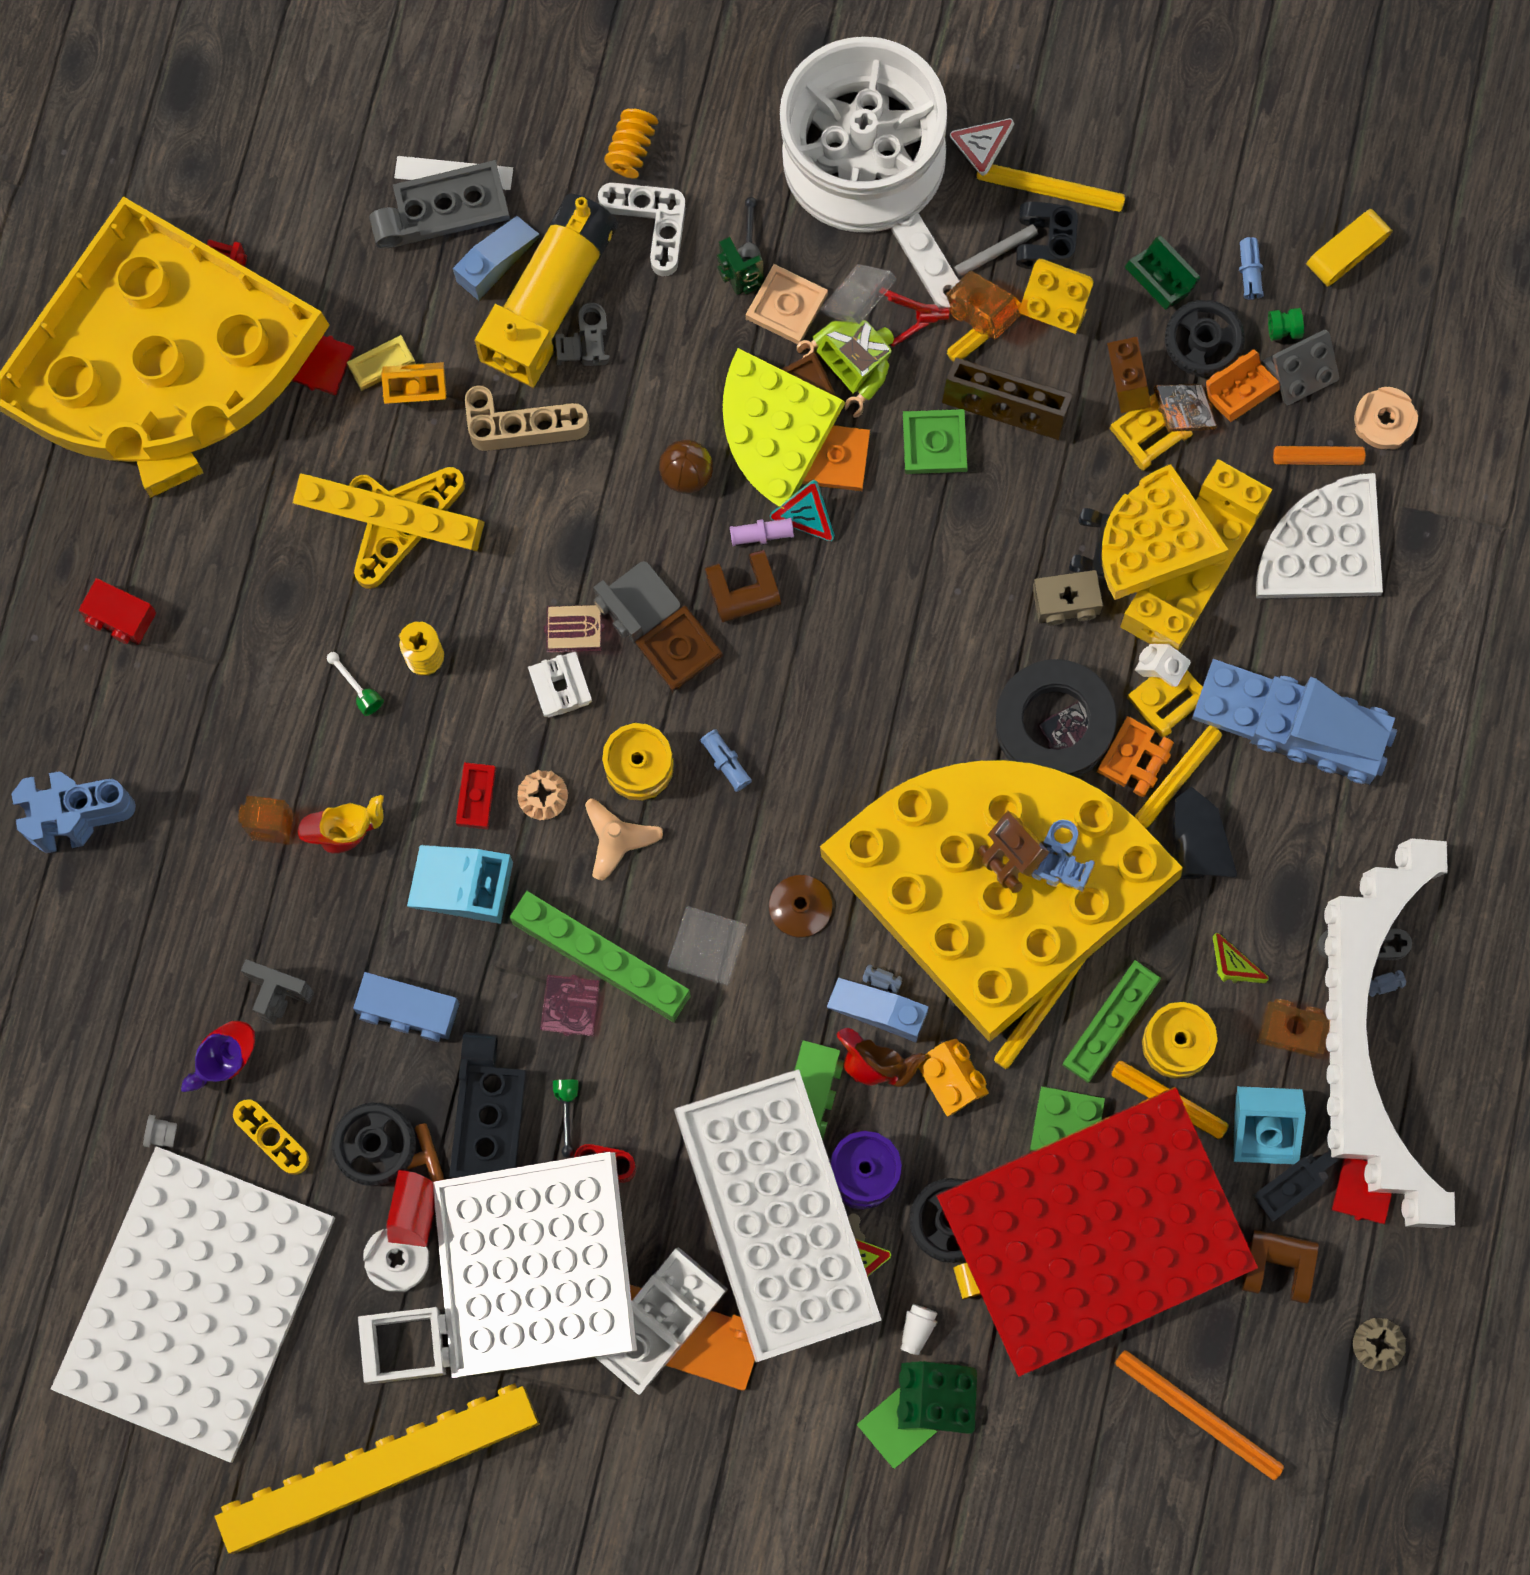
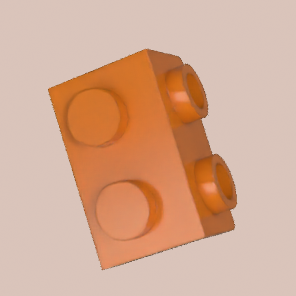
M1254 349L1248 354L1240 356L1233 364L1221 372L1213 374L1206 381L1209 401L1232 422L1280 390V384L1260 363L1259 353Z

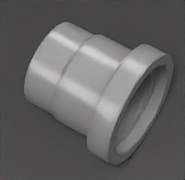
M149 1114L143 1146L150 1147V1144L173 1147L177 1123L155 1119L156 1115Z

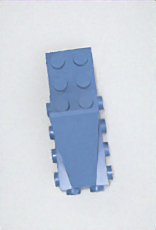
M1213 659L1192 717L1193 720L1251 740L1250 743L1257 745L1261 750L1277 752L1286 755L1292 761L1306 762L1317 766L1321 771L1338 773L1355 783H1366L1369 785L1376 775L1382 776L1387 763V758L1382 757L1385 747L1392 746L1397 733V729L1392 728L1395 718L1388 716L1389 713L1377 707L1368 709L1359 706L1356 700L1339 696L1313 677H1310L1307 684L1302 686L1298 684L1296 679L1288 676H1280V678L1274 676L1273 679L1216 659Z

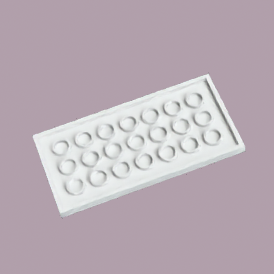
M799 1069L675 1108L677 1121L755 1361L759 1362L881 1321Z

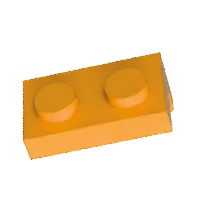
M958 1039L945 1041L926 1053L927 1059L918 1067L947 1117L955 1114L976 1099L989 1094L985 1078L974 1068L969 1059V1051Z

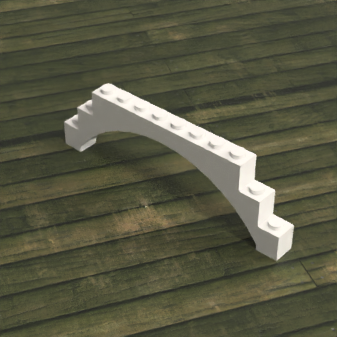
M1409 839L1399 844L1396 850L1395 863L1398 869L1375 867L1363 873L1360 881V892L1363 898L1339 896L1329 901L1325 908L1324 918L1328 924L1325 953L1328 955L1329 964L1325 975V983L1329 987V1001L1326 1005L1329 1033L1326 1038V1047L1330 1052V1065L1327 1068L1330 1097L1327 1102V1112L1331 1116V1129L1328 1133L1327 1142L1331 1149V1157L1368 1159L1364 1172L1365 1181L1368 1183V1192L1405 1194L1401 1211L1405 1218L1406 1227L1445 1228L1455 1225L1454 1192H1446L1423 1170L1396 1133L1384 1109L1375 1084L1369 1058L1366 1030L1368 993L1372 973L1381 945L1392 923L1405 904L1430 879L1447 873V841Z

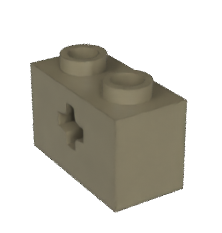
M1096 570L1034 579L1033 593L1039 623L1047 622V625L1053 626L1065 622V619L1077 618L1078 621H1088L1096 618V615L1101 613L1103 605ZM1068 595L1069 599L1073 600L1072 604H1067L1063 596Z

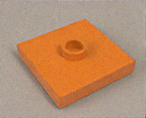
M833 425L802 484L807 485L812 480H815L821 487L862 491L870 430Z

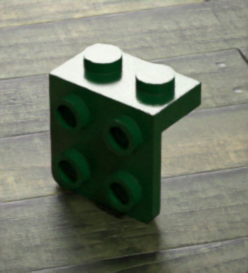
M927 1361L901 1363V1372L899 1374L900 1398L897 1408L898 1429H928L971 1434L974 1431L977 1371L975 1368Z

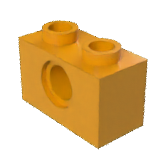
M444 362L382 367L384 404L446 399Z

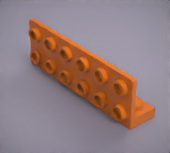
M630 1285L631 1301L642 1288ZM710 1311L665 1366L744 1391L755 1358L742 1318L736 1315L729 1317Z

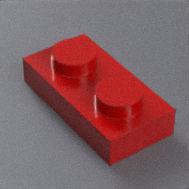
M464 762L456 816L457 826L488 829L496 767L494 765Z

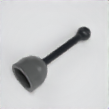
M748 197L745 200V206L748 208L746 244L738 248V253L743 262L758 255L761 256L760 249L756 244L752 243L753 213L757 205L754 197Z

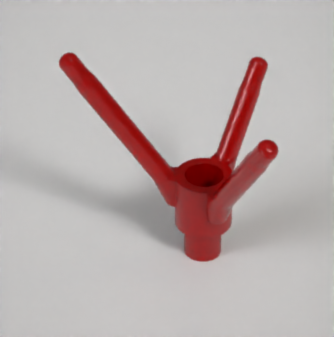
M882 287L877 289L878 293L888 297V301L916 310L917 323L897 336L893 343L890 344L892 347L918 330L928 326L929 323H937L938 320L949 319V308H938L936 304L916 302Z

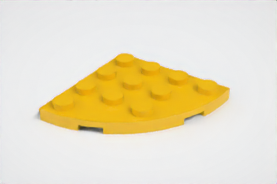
M1170 464L1141 479L1139 485L1128 495L1124 494L1115 505L1104 529L1102 566L1108 588L1116 600L1227 559L1229 550Z

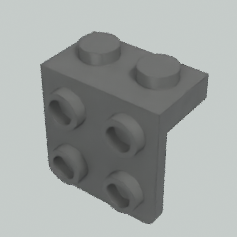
M645 561L637 564L610 586L602 580L593 587L596 596L593 601L604 615L608 613L615 621L612 624L622 638L627 636L633 644L680 609L678 599Z

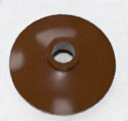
M794 875L782 880L774 888L769 900V912L773 923L783 933L797 938L809 937L820 932L827 925L832 914V899L825 885L816 878L807 875ZM797 899H804L807 905L803 909H798L794 903Z

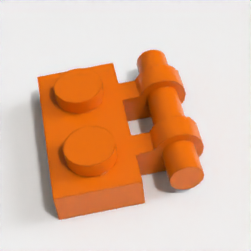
M1127 716L1100 764L1097 773L1123 787L1126 786L1129 778L1133 777L1138 781L1133 792L1141 797H1145L1149 788H1153L1158 780L1156 775L1162 764H1167L1171 756L1169 752L1174 742L1163 737L1158 746L1150 741L1155 730ZM1143 753L1152 757L1145 770L1137 766Z

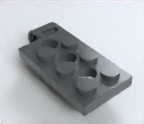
M496 160L393 184L398 209L393 207L381 208L372 212L369 216L375 244L378 248L382 249L510 220ZM470 191H478L482 194L481 199L475 203L468 202L465 197ZM441 198L452 200V205L446 210L436 207L437 201ZM412 205H419L423 208L422 213L416 217L407 215L406 211Z

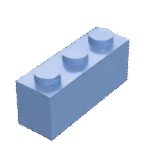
M364 972L353 1009L357 1014H360L359 1019L378 1025L379 1020L391 1023L390 1028L393 1030L408 1033L409 1029L420 1031L422 1038L439 1042L440 1037L449 1039L460 1003L457 998Z

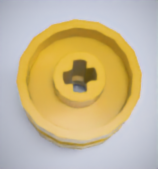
M632 723L622 726L612 733L604 746L602 761L609 784L618 794L627 799L643 801L656 797L666 789L673 775L674 763L669 742L660 730L648 724ZM634 760H635L636 762H641V761L643 760V762L640 763V764H634V763H633Z
M1186 1002L1170 1003L1159 1009L1146 1026L1142 1039L1143 1053L1149 1065L1161 1075L1174 1079L1188 1078L1201 1071L1214 1054L1217 1044L1216 1026L1209 1014L1199 1006ZM1178 1035L1184 1038L1182 1042L1184 1044H1178L1175 1041Z

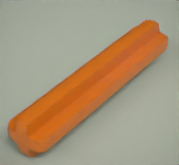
M1276 446L1273 451V461L1275 464L1362 465L1365 462L1366 453L1364 447Z

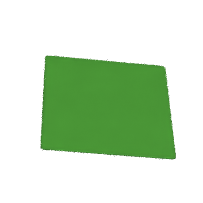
M900 1388L857 1424L894 1469L937 1432L936 1430L898 1429L897 1408L899 1405Z

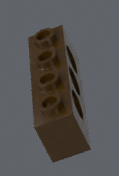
M955 357L946 378L942 403L1059 440L1068 418L1073 394Z

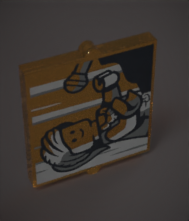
M1202 384L1156 385L1153 388L1159 404L1158 411L1162 413L1168 432L1215 430L1217 428L1211 410L1212 404L1208 402Z

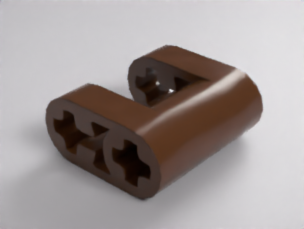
M764 549L749 554L750 563L757 581L755 584L729 591L719 563L704 568L722 623L781 605L780 595Z
M1253 1229L1249 1249L1258 1268L1244 1274L1242 1290L1259 1294L1266 1262L1293 1267L1295 1270L1290 1300L1307 1304L1312 1290L1318 1255V1243Z

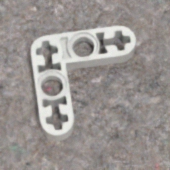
M607 183L603 185L598 192L599 204L611 214L655 218L650 256L651 267L660 276L673 274L678 267L686 210L683 194L678 190L622 183ZM610 193H616L617 199L614 200V203H608L607 198L610 197ZM625 194H629V196H628L629 206H625V203H624V200H626ZM639 195H646L651 201L647 207L639 208L634 205V199ZM655 197H659V209H655ZM670 199L676 200L673 210H669L667 206ZM665 226H671L676 229L677 233L672 239H664L659 234L660 230ZM663 247L668 248L669 262L666 263V266H660V261H658L663 257Z

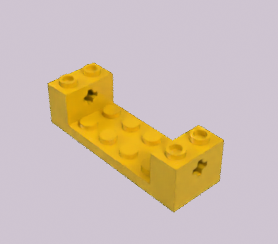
M1218 459L1202 484L1196 502L1228 548V558L1138 591L1126 610L1120 627L1149 644H1170L1179 651L1265 508L1273 489Z

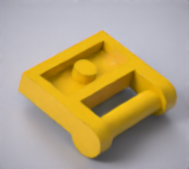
M1159 391L1150 396V408L1128 412L1110 426V430L1130 453L1141 470L1148 468L1152 460L1181 439L1185 441L1193 435L1192 430L1186 426L1184 419L1178 412L1175 417L1179 427H1175L1172 415L1167 413L1169 412L1168 410H1165V407L1169 408L1167 400L1165 398L1166 404L1164 405ZM1167 424H1172L1175 430L1147 450H1142L1139 444Z
M1186 670L1176 687L1170 686L1160 677H1149L1128 694L1127 699L1159 736L1163 738L1172 732L1171 728L1195 710L1203 686ZM1188 689L1193 694L1164 719L1157 715L1159 711Z

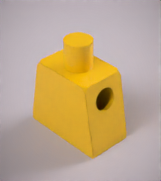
M191 452L166 459L137 461L143 486L150 498L203 474L202 468Z

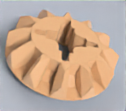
M537 770L530 775H526L519 785L517 799L521 809L529 817L537 820H547L557 816L564 809L568 799V791L561 777L552 771ZM539 783H542L546 791L554 792L546 796L545 807H543L539 797H533L539 791Z

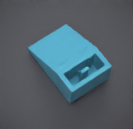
M420 845L407 907L501 924L513 866L511 856L481 849Z

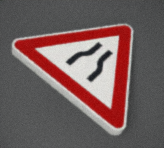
M1009 118L952 131L950 137L979 174L984 176L989 171L1011 132L1014 122Z

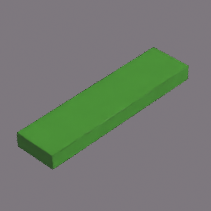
M1134 960L1062 1065L1089 1083L1161 978Z

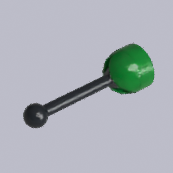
M576 1079L553 1081L554 1096L563 1103L564 1147L561 1153L566 1158H570L574 1154V1148L571 1146L569 1102L573 1101L578 1095L579 1085Z

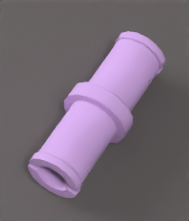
M791 517L764 522L761 519L757 520L755 524L730 526L733 546L753 542L767 544V540L794 537Z

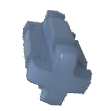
M872 965L866 967L863 974V981L865 983L870 981L871 985L886 991L891 989L894 994L899 991L902 984L900 976L896 978L893 977V973L880 968L872 969Z
M1398 970L1395 974L1391 972L1377 976L1373 981L1371 979L1368 994L1374 997L1376 993L1380 995L1398 989L1397 987L1403 988L1406 985L1403 972Z

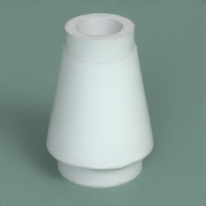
M912 1304L911 1310L906 1313L900 1349L914 1355H919L937 1324L935 1320L937 1312Z

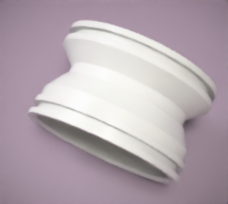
M853 37L838 40L821 47L804 59L794 70L782 95L780 123L783 139L784 173L788 186L799 204L819 221L837 229L850 232H876L890 229L898 225L896 220L899 219L905 222L909 220L911 212L913 216L919 213L938 190L942 181L946 159L947 103L943 87L929 64L917 53L899 43L877 37ZM858 92L851 104L835 99L844 94ZM888 96L903 104L908 110H889ZM871 105L874 106L875 109L868 110L863 109V107ZM812 122L823 133L816 142L807 144V134ZM921 140L918 154L913 161L904 146ZM833 142L842 144L837 148L829 146ZM889 150L892 151L893 154L890 156H884L881 154V152ZM838 172L839 178L830 174Z

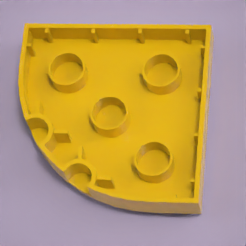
M122 197L1 369L0 412L43 438L65 449L86 456L105 460L136 462L154 461L184 455L228 437L260 415L281 395L330 325L320 310L129 199Z
M1007 760L959 763L935 769L909 779L889 790L867 806L820 846L821 857L989 1042L1181 878L1183 868L1133 815L1098 788L1056 769L1032 763ZM1008 810L1014 813L1043 845L1048 831L1054 822L1058 820L1071 821L1078 830L1077 844L1071 856H1075V860L1085 865L1086 861L1089 862L1090 860L1095 861V864L1083 892L1061 883V878L1056 877L1059 879V884L1051 886L1043 878L1037 880L1032 877V874L1026 876L1019 872L1018 880L1023 886L1018 893H1012L1009 888H1004L997 881V875L994 871L988 870L983 865L978 849L985 844L989 847L992 846L994 842L988 836V833ZM1060 828L1054 833V838L1057 842L1066 844L1072 840L1073 835L1069 829ZM1004 855L1003 863L1006 865V863L1009 861V858L1006 855Z

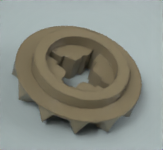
M1373 1318L1361 1324L1356 1330L1353 1338V1350L1357 1359L1365 1367L1374 1371H1386L1398 1365L1406 1353V1338L1401 1332L1400 1327L1388 1319ZM1384 1331V1342L1393 1347V1349L1381 1350L1376 1358V1346L1366 1340L1378 1339Z

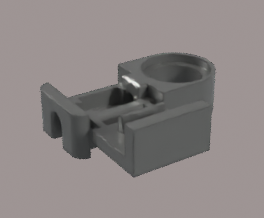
M587 303L581 307L578 314L579 336L578 333H574V337H564V334H555L554 342L557 365H561L562 361H578L581 357V363L584 366L606 365L609 362L610 355H605L603 335L607 333L605 310L599 304ZM587 312H595L599 315L600 322L596 325H588L583 320V316ZM560 340H563L564 353L561 350Z

